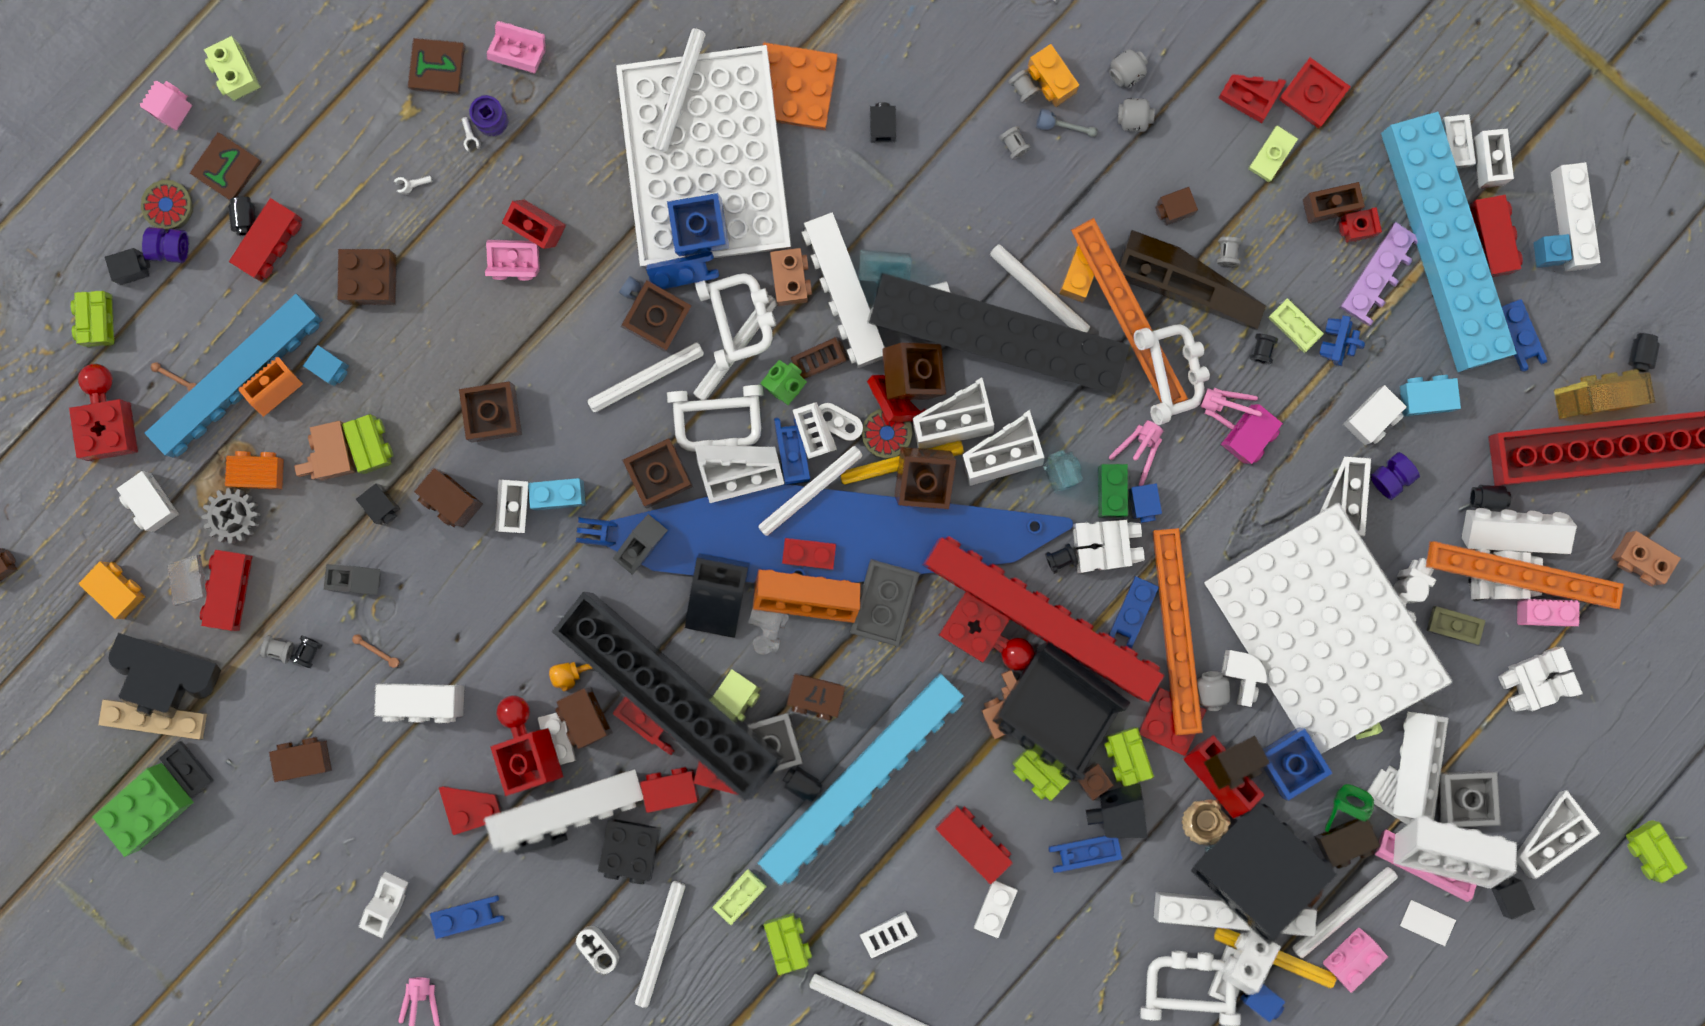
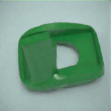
M1350 784L1340 787L1334 798L1333 810L1325 825V831H1329L1338 809L1366 822L1372 816L1374 798L1367 791ZM1346 797H1357L1364 802L1365 806H1354L1347 801Z

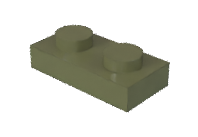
M1433 606L1427 631L1479 645L1486 620Z

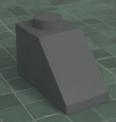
M648 514L630 533L613 559L633 575L668 530Z
M326 564L324 590L378 594L381 582L380 569Z

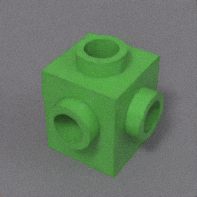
M778 360L760 384L774 397L789 405L796 395L800 393L807 381L800 376L802 371L791 362L787 365Z

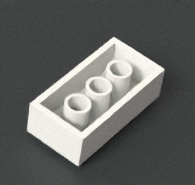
M1418 817L1395 834L1394 864L1491 889L1516 873L1517 843L1507 841L1506 838L1501 836L1492 837L1484 835L1478 830L1457 828V825L1452 823L1442 824L1433 821L1429 817Z

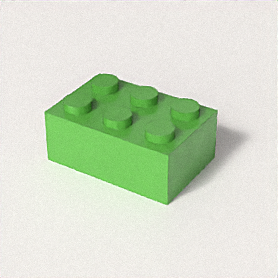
M160 763L146 768L92 818L121 854L126 857L141 850L194 802L166 767Z

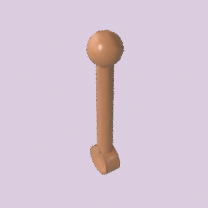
M157 362L151 364L153 372H160L187 387L188 391L197 385L196 383H189L163 369Z
M359 634L353 636L352 641L354 644H361L388 661L389 666L392 668L399 666L400 661L398 658L389 657L362 640V636Z

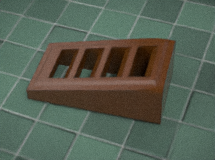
M834 337L790 357L792 363L802 371L800 376L803 379L849 361L840 337ZM831 346H834L839 358H834L830 349ZM821 350L825 351L829 360L826 364L820 352ZM812 354H815L819 367L817 368L812 360ZM803 358L806 359L807 364L810 368V371L806 372L804 365L801 361V359Z

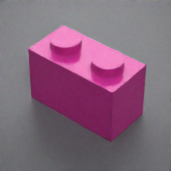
M1260 404L1250 405L1249 408L1262 412V415L1256 416L1245 412L1221 443L1226 450L1245 464L1256 463L1261 459L1264 454L1263 449L1268 442L1271 443L1277 438L1280 433L1278 429L1283 424Z

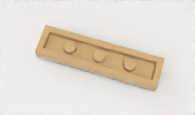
M102 700L98 725L203 739L206 713L177 709L173 718H167L154 713L149 717L136 712L137 708L129 706L124 702Z

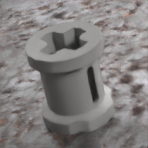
M1027 69L1020 71L1008 81L1009 85H1013L1021 96V103L1029 101L1041 91L1039 87H1035L1029 78Z
M1019 126L1007 130L999 137L1001 141L1005 142L1011 152L1010 157L1012 160L1022 156L1031 149L1030 144H1026L1021 136Z
M1220 237L1218 243L1221 244L1217 265L1225 267L1239 266L1238 246L1241 244V239L1237 237Z
M267 635L263 641L260 655L262 658L272 657L282 660V663L286 664L290 661L294 642L288 641L285 643L274 640L272 636Z

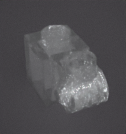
M752 609L748 623L759 626L763 630V636H758L753 641V648L757 653L767 654L773 652L777 654L781 639L777 638L780 628L785 629L789 614Z

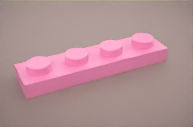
M1385 830L1381 833L1379 839L1380 847L1376 848L1374 855L1394 864L1395 834ZM1394 864L1466 902L1473 899L1476 889L1474 884Z

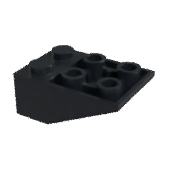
M701 553L698 554L686 616V629L735 638L749 563Z

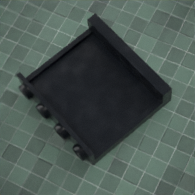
M1047 642L1039 645L1033 659L1020 675L992 721L999 725L998 729L1008 736L1012 735L1018 739V744L1021 747L1037 753L1043 763L1059 769L1060 775L1069 781L1085 779L1084 769L1117 714L1125 711L1130 701L1053 644Z
M1258 802L1194 865L1191 872L1270 946L1337 874L1327 860H1321L1314 853L1313 847L1308 842L1297 838L1294 835V830L1287 823H1281L1274 816V811L1268 805H1262Z

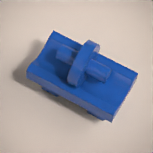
M1344 315L1342 319H1328L1325 332L1326 334L1337 336L1336 344L1323 342L1320 349V356L1332 360L1334 365L1342 366L1347 346L1349 347L1347 352L1349 356H1355L1356 348L1364 349L1365 342L1359 340L1360 331L1353 330L1352 336L1349 338L1353 322L1350 321L1351 317Z

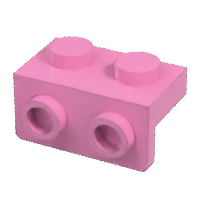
M497 21L495 24V36L487 51V60L536 73L545 53V35Z
M487 240V268L485 276H492L495 280H504L508 277H518V280H532L533 277L537 276L540 271L538 245L531 241Z
M1357 928L1323 961V964L1352 993L1388 956L1361 928Z

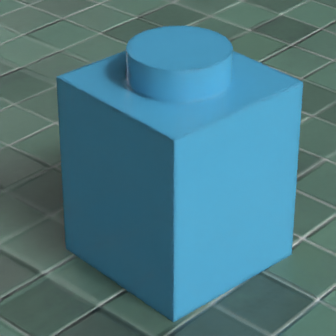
M1569 234L1544 236L1535 241L1536 267L1558 266L1572 260Z
M317 345L303 365L333 386L345 379L348 373L346 369L349 367L345 362Z

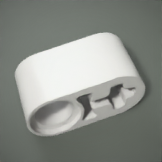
M588 926L578 934L576 939L577 947L595 970L603 974L611 972L619 961V954L601 930L595 926ZM593 935L595 937L593 943L586 944L584 940L587 936ZM601 944L603 947L594 955L593 951ZM603 953L609 954L612 958V965H603L599 959L600 955Z

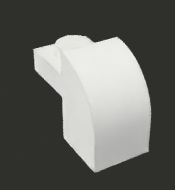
M1233 650L1225 651L1221 673L1223 676L1241 679L1237 704L1252 707V702H1256L1258 697V687H1255L1256 682H1267L1265 668L1253 655Z
M384 872L373 899L365 908L359 928L383 938L406 897L404 894L409 882Z

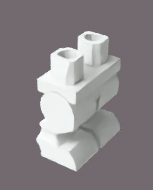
M1127 520L1094 522V524L1075 523L1072 526L1075 548L1089 546L1093 543L1101 545L1097 549L1075 550L1078 563L1077 574L1094 571L1095 569L1108 570L1130 567L1134 563L1145 560L1143 547L1130 548L1129 538L1142 537L1140 523H1127Z
M1486 549L1475 550L1543 566V558L1531 556L1530 552L1492 551L1490 553V550ZM1471 577V599H1530V597L1542 595L1539 592Z
M1420 558L1419 561L1412 560L1409 568L1400 570L1397 578L1400 580L1394 584V590L1404 606L1424 601L1429 593V587H1433L1436 579L1430 577L1434 569L1426 567L1427 560L1424 558ZM1408 611L1409 614L1411 615V617L1413 618V620H1414L1415 623H1416L1415 614L1412 613V612H1410V611Z
M1564 647L1551 648L1544 651L1542 655H1534V657L1508 666L1509 670L1498 676L1504 689L1516 686L1518 690V695L1508 698L1511 710L1515 712L1522 710L1534 711L1558 702L1560 696L1573 697L1583 694L1574 672L1568 671L1572 667ZM1549 673H1559L1555 674L1552 678L1547 679Z

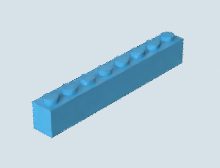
M295 294L145 432L146 436L165 456L174 458L175 456L182 455L188 449L187 445L193 439H198L206 433V427L210 423L220 420L225 415V410L231 404L234 405L243 399L244 396L240 393L239 387L247 384V380H251V377L259 374V370H263V367H267V364L275 361L276 357L281 359L287 352L296 350L301 344L300 340L307 334H313L320 327L319 323L323 319L301 296Z

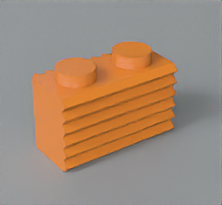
M276 357L275 361H271V364H267V367L259 370V374H255V377L247 380V384L239 387V391L249 404L264 417L289 395L294 393L303 383L279 357Z
M235 451V456L226 457V487L282 490L284 459L276 457V453L261 452L260 457L251 456V452Z

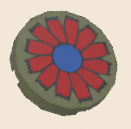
M173 180L154 182L145 190L141 198L143 217L150 225L156 228H163L165 231L181 228L189 221L193 213L190 192L183 185Z
M878 409L871 413L863 424V443L867 450L876 457L883 459L897 457L900 455L901 447H908L911 443V423L909 421L888 422L882 409Z

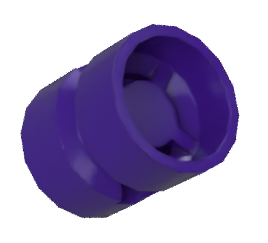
M484 95L476 98L471 103L469 109L470 118L481 133L487 136H497L504 132L508 125V116L496 98Z
M146 228L142 239V252L146 260L162 261L165 258L166 261L174 263H184L186 261L189 251V238L185 230L170 229L167 233L163 228Z
M1397 452L1386 461V467L1380 466L1370 474V479L1374 486L1389 500H1393L1403 492V486L1408 487L1420 478L1419 471L1415 465L1400 452Z

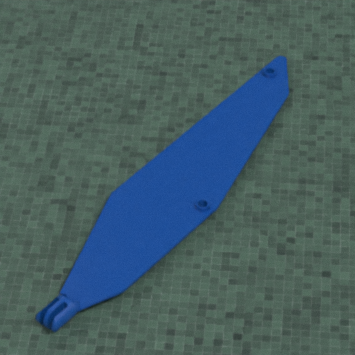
M782 484L713 503L709 502L708 497L611 521L578 517L579 523L602 525V529L577 527V533L600 535L601 537L600 540L576 537L575 543L607 546L618 552L630 533L649 514L668 530L641 564L652 571L694 575L698 554L701 553L749 563L746 582L755 583L759 570H774L775 572L788 574L801 571L803 576L824 577L839 581L848 580L856 583L864 582L870 559L920 572V574L934 573L922 564L937 540L941 537L945 539L948 536L961 543L959 548L966 553L972 550L982 556L981 562L987 566L989 564L1012 563L1071 529L1073 521L1068 517L950 504L949 509L898 505L895 497L823 489L772 533L766 536L759 529V525L805 487ZM1033 521L1039 525L1036 531L1030 529V524ZM785 538L836 544L833 569L782 564Z

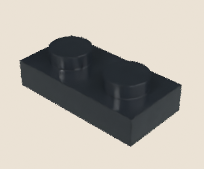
M182 741L175 744L159 758L190 798H194L214 781Z

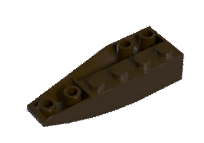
M1131 230L1118 264L1128 283L1252 329H1258L1266 305L1180 247Z

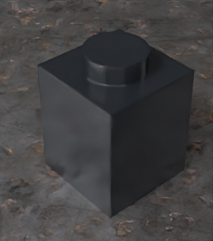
M886 102L870 106L871 143L896 142V106H890V103Z
M135 248L105 256L111 281L119 285L150 276L148 268H150L149 260L144 258L143 252Z
M377 483L356 498L357 502L375 524L381 525L383 523L386 525L397 517L395 513L400 510L384 487Z
M1510 876L1491 888L1504 917L1512 920L1535 910L1523 880Z

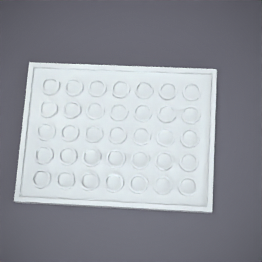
M767 45L699 54L666 152L655 149L654 142L682 57L616 65L640 267H647L648 264L681 258L674 250L667 201L718 193L722 198L729 249L711 251L714 258L792 248Z
M1339 502L1204 582L1247 652L1256 657L1264 666L1267 683L1295 728L1306 729L1320 754L1452 683L1450 676Z

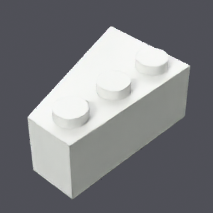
M695 445L698 465L710 503L784 484L775 447Z
M1344 457L1320 513L1339 502L1355 529L1363 538L1366 529L1371 459Z

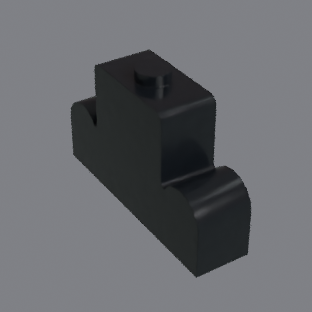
M118 633L108 657L109 663L116 671L122 675H127L119 693V698L127 705L137 708L136 712L149 717L154 713L167 718H173L185 691L195 698H206L212 693L221 673V669L215 663Z

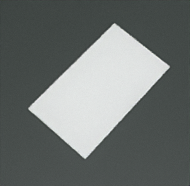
M1411 900L1400 926L1445 946L1456 920Z

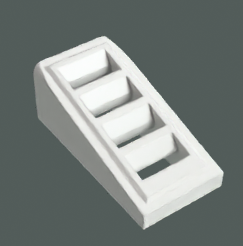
M817 402L793 410L808 459L837 450ZM813 413L814 417L804 419V414ZM815 422L816 427L809 429L807 424ZM819 432L820 436L813 438L811 434ZM822 441L823 446L817 448L816 443Z
M906 911L860 934L871 959L918 936ZM902 922L907 934L902 935L897 923ZM891 926L893 927L898 937L895 940H893L888 930V928ZM882 930L889 941L885 945L878 933ZM872 935L875 936L880 946L876 950L869 938Z

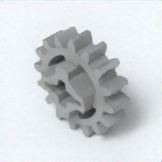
M227 488L226 494L218 490L217 498L211 496L208 498L211 505L203 506L208 511L207 514L201 516L202 519L208 520V523L203 527L204 529H212L209 536L215 538L219 535V542L225 543L228 540V543L235 544L236 538L244 542V534L252 536L254 533L251 527L259 526L254 521V518L260 517V513L254 512V509L258 507V503H250L252 496L249 494L243 496V490L237 489L234 493L232 488ZM228 500L226 505L219 507L220 504ZM243 506H244L245 509H246V514H247V516L245 515V513H244V511H243ZM229 512L235 515L233 520L227 517ZM243 525L241 529L234 532L236 527Z

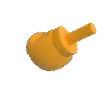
M575 662L554 665L549 670L550 681L554 687L561 688L562 691H568L575 686V680L580 679L578 673L593 668L589 664L576 667Z

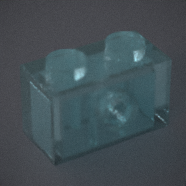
M860 250L858 279L876 281V284H878L881 273H886L910 281L911 253Z
M1064 450L1051 454L1047 458L1048 461L1043 465L1055 494L1073 487L1084 480L1080 472L1082 471L1077 457L1073 456L1072 451L1065 454Z

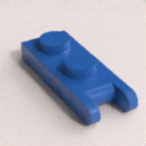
M712 252L648 264L646 268L650 282L662 289L715 279L720 276L717 269H707L705 262L714 258Z
M1522 299L1502 306L1517 353L1514 356L1522 372L1527 371L1529 368L1526 360L1537 356L1541 365L1547 363L1546 355Z
M795 416V425L781 427L780 419L774 418L784 485L810 482L806 451Z
M1134 576L1108 635L1115 638L1117 632L1128 637L1129 640L1126 646L1131 649L1159 586Z
M1105 835L1048 847L1049 852L1060 851L1062 865L1052 867L1053 873L1122 860L1118 838H1108Z
M495 895L431 912L430 917L435 938L438 939L504 921L503 915L493 917L490 903L497 902L499 896Z

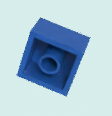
M718 193L667 201L674 250L679 257L729 249L723 203Z
M1299 727L1263 749L1270 761V764L1263 768L1281 798L1289 801L1332 774V771L1305 728Z

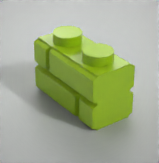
M106 291L74 293V300L71 301L70 307L72 314L75 315L72 337L76 340V344L84 347L114 345L112 294Z
M369 414L342 424L358 473L366 474L392 464L390 458L393 457V452L390 444L384 442L382 434L385 433V428L380 418L376 419V416Z
M1132 727L1106 736L1108 742L1104 743V748L1108 758L1113 757L1116 767L1112 768V772L1116 782L1121 781L1122 786L1125 787L1154 777L1138 727Z
M1025 749L1012 762L1016 767L1013 772L1023 782L1028 779L1034 785L1031 790L1041 800L1046 797L1051 801L1070 781L1060 775L1059 769L1043 763L1039 759L1040 756L1033 750L1028 751Z
M1648 821L1626 835L1630 842L1627 844L1629 851L1634 857H1639L1643 864L1641 870L1649 880L1652 879L1653 881L1663 883L1687 869V865L1660 822Z
M790 913L764 922L763 925L778 975L807 967L809 965L808 959L812 958L809 944H803L801 934L805 933L801 918L796 919L795 914Z

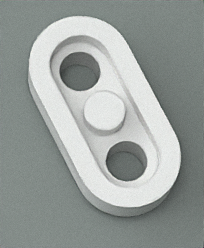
M824 403L819 406L822 415L829 412L833 416L830 421H825L830 433L846 441H855L861 436L863 425L858 417L831 403ZM848 424L854 425L855 431L853 433L846 432L845 427Z

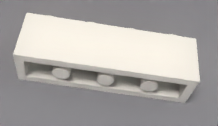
M1587 164L1561 165L1551 172L1559 235L1569 234L1572 260L1564 263V271L1590 269L1601 262Z
M1477 508L1476 510L1466 511L1462 540L1468 549L1571 554L1577 526L1569 515L1561 512H1555L1551 515L1542 514L1538 511L1517 513L1513 510L1505 509L1501 512H1496L1485 508Z
M1407 712V718L1404 721V740L1400 747V768L1396 775L1397 789L1396 795L1393 798L1394 815L1415 819L1418 817H1429L1434 821L1448 718Z

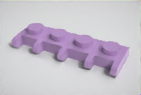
M1395 222L1340 308L1367 326H1371L1373 320L1366 315L1374 303L1379 307L1384 306L1385 301L1378 296L1387 282L1393 286H1397L1399 283L1392 276L1399 263L1411 264L1412 259L1405 254L1412 243L1417 245L1416 235Z

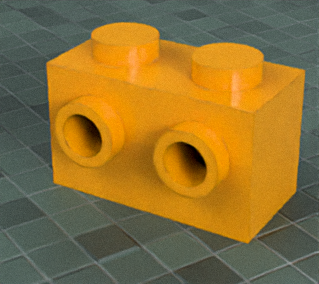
M1052 44L1030 57L1028 72L1035 81L1039 82L1044 96L1048 101H1052L1055 107L1077 93L1079 88L1078 82Z

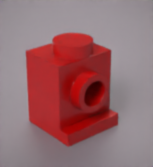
M1377 207L1348 213L1341 218L1339 230L1341 236H1345L1346 243L1373 238L1382 232ZM1357 220L1362 221L1363 228L1357 226Z

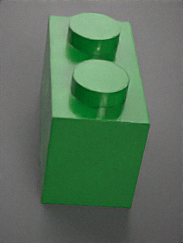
M1101 464L1098 467V518H1124L1128 516V464Z

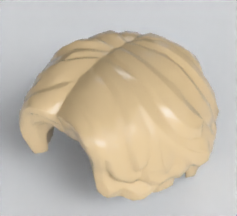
M1218 800L1195 801L1183 813L1184 816L1182 818L1184 833L1187 837H1190V841L1199 845L1215 844L1228 831L1231 825L1230 818L1221 810V804Z

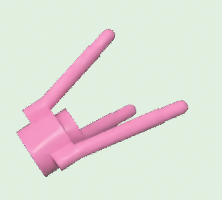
M1207 388L1200 406L1206 409L1204 414L1214 417L1230 429H1233L1235 425L1215 412L1216 410L1221 412L1223 406L1256 416L1262 415L1260 411L1226 400V397L1257 401V396L1223 391L1217 388L1213 390Z
M1148 420L1143 426L1138 425L1136 430L1109 456V460H1113L1139 436L1138 441L1141 445L1133 456V460H1138L1146 446H1152L1138 484L1143 486L1157 448L1162 442L1160 436L1164 432L1163 429Z
M409 978V984H406V993L398 1020L399 1023H403L409 1001L412 1000L409 1026H415L418 1001L426 1000V995H429L434 1025L440 1026L434 995L435 985H430V978Z

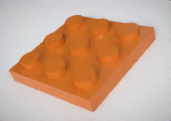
M763 42V45H767L776 122L826 130L838 54Z

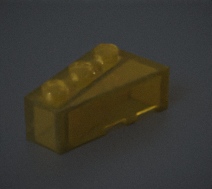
M1638 369L1622 372V376L1619 377L1617 372L1601 375L1602 379H1597L1596 375L1581 377L1580 383L1554 389L1559 419L1656 403L1650 372L1639 374Z

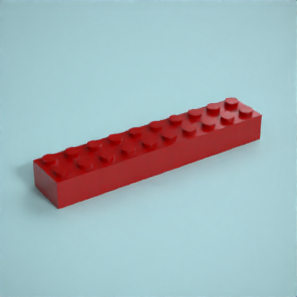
M1705 411L1502 432L1490 435L1488 438L1494 485L1505 486L1705 464Z
M948 536L945 539L941 537L937 540L922 564L924 567L961 590L972 594L1045 642H1050L1069 657L1132 696L1149 702L1164 677L1163 674L1158 672L1160 670L1158 665L1149 660L1142 659L1140 661L1136 658L1138 653L1127 646H1116L1114 644L1116 640L1104 632L1095 633L1092 631L1094 628L1092 624L1083 619L1077 618L1074 620L1070 617L1072 612L1061 605L1053 607L1048 603L1050 599L1038 591L1029 592L1026 590L1028 585L1015 577L1008 579L1003 576L1005 571L995 564L987 566L982 563L983 557L970 550L966 553L959 548L961 543Z

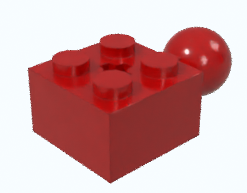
M100 364L85 366L78 376L79 387L84 393L90 395L91 404L69 408L76 458L86 461L138 453L131 403L121 399L106 400V393L112 386L113 378L111 372Z
M967 591L964 592L938 634L944 640L982 663L991 649L994 648L1001 653L1004 664L1015 671L1024 670L1034 657V649L1027 640L1023 638L1009 640L1001 635L1010 620L1009 617ZM977 620L979 622L978 627L981 629L979 632L975 631L971 634L969 632L970 627L967 624Z
M515 695L502 699L497 707V718L503 726L511 729L513 739L490 746L505 796L563 778L564 776L549 728L527 733L525 723L530 716L528 703L522 697Z

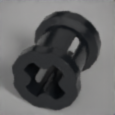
M1256 334L1255 339L1257 342L1254 354L1250 355V360L1262 364H1272L1273 359L1271 356L1274 344L1278 343V338L1267 334Z
M1069 543L1065 545V548L1056 552L1045 553L1053 574L1058 573V569L1065 566L1078 564Z
M301 635V643L295 655H291L290 660L304 667L311 668L313 665L311 662L317 650L321 649L322 644Z

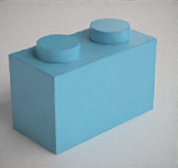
M1448 375L1432 377L1433 381H1423V377L1407 379V383L1400 386L1401 402L1407 406L1402 411L1403 415L1414 416L1454 412L1461 409L1458 379H1449Z
M580 478L528 483L530 509L546 510L586 506L584 481Z

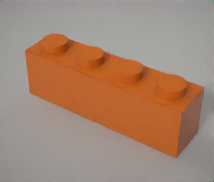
M759 570L754 583L753 609L854 623L860 610V583L848 580H832L824 577L803 576L797 573H781L774 570Z

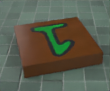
M413 38L408 88L410 90L460 94L464 43Z
M218 132L190 171V174L230 200L238 197L262 161Z

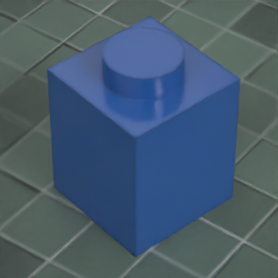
M1157 483L1128 489L1133 519L1140 518L1141 523L1156 521L1155 516L1162 514Z
M1263 983L1258 993L1250 995L1244 993L1240 998L1269 1023L1272 1019L1276 1020L1284 1010L1283 1005L1285 1001Z

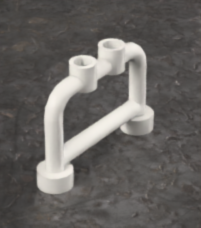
M743 273L711 283H707L706 280L695 283L701 302L708 299L712 301L724 349L714 352L719 371L729 369L732 362L760 354L770 347L773 340L771 327L776 326L773 312H767L765 304L770 303L766 288L760 289L757 279L752 275ZM739 284H747L751 291L752 301L756 309L763 338L758 344L735 351L719 291Z
M1181 324L1171 325L1155 331H1151L1149 328L1135 331L1134 342L1139 350L1150 348L1162 403L1151 407L1150 413L1154 423L1157 425L1167 423L1171 420L1172 415L1198 407L1205 395L1204 382L1210 378L1209 370L1205 366L1200 367L1198 357L1204 355L1202 343L1199 341L1195 342L1192 332ZM1179 334L1184 340L1183 355L1189 362L1190 371L1188 372V378L1194 385L1195 394L1189 400L1173 404L1159 340Z
M743 386L744 397L688 401L687 391L667 392V402L673 403L677 443L681 448L691 452H696L695 445H754L761 436L759 396H764L763 386ZM750 407L751 433L748 437L691 442L686 438L684 412Z
M1171 951V956L1158 957L1153 960L1147 971L1146 1006H1141L1140 1018L1161 1020L1162 1009L1220 1013L1219 1024L1240 1026L1241 1014L1236 1013V987L1227 981L1225 1002L1157 998V974L1160 968L1219 970L1225 973L1223 969L1225 961L1213 959L1214 954L1199 952L1198 958H1187V952Z

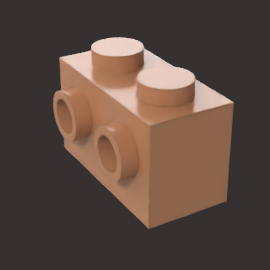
M801 248L770 252L777 305L807 303V295H812L810 280H805L804 270H809L807 255L801 254Z
M1638 531L1627 532L1612 556V559L1618 562L1617 566L1629 573L1633 571L1640 576L1639 579L1649 586L1666 584L1681 559Z

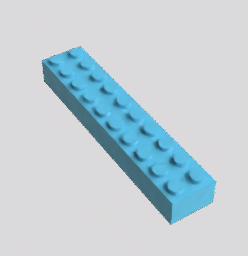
M1439 112L1390 125L1381 135L1412 232L1416 235L1419 254L1457 372L1496 362L1517 354Z
M938 674L760 857L758 864L779 885L784 881L789 884L799 874L800 869L798 867L803 862L806 865L809 864L817 855L818 851L816 848L821 843L826 846L835 837L836 832L834 830L839 824L844 827L854 817L852 811L857 806L863 808L871 800V791L875 787L881 789L890 780L888 774L894 768L900 770L909 760L906 755L912 749L917 752L927 742L924 737L930 731L935 733L945 723L942 718L948 712L953 715L962 706L963 702L960 700L964 696L942 674Z

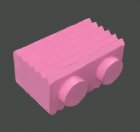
M154 81L151 90H148L149 94H145L146 98L142 99L143 103H140L141 108L176 131L192 105L186 101L188 97L186 94L167 81L164 84Z
M1520 599L1517 602L1518 625L1578 626L1579 602L1577 600Z

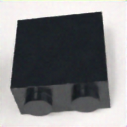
M610 818L607 822L598 872L604 873V877L619 880V876L630 878L629 882L635 884H644L645 881H650L652 879L661 827Z

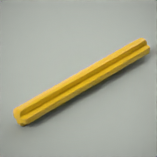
M961 441L928 448L951 451L954 456L964 453ZM900 456L848 469L840 475L841 481L846 485L898 471Z
M1217 927L1214 939L1237 949L1235 943L1241 934L1228 928ZM1280 950L1272 963L1327 988H1333L1337 980L1332 972Z

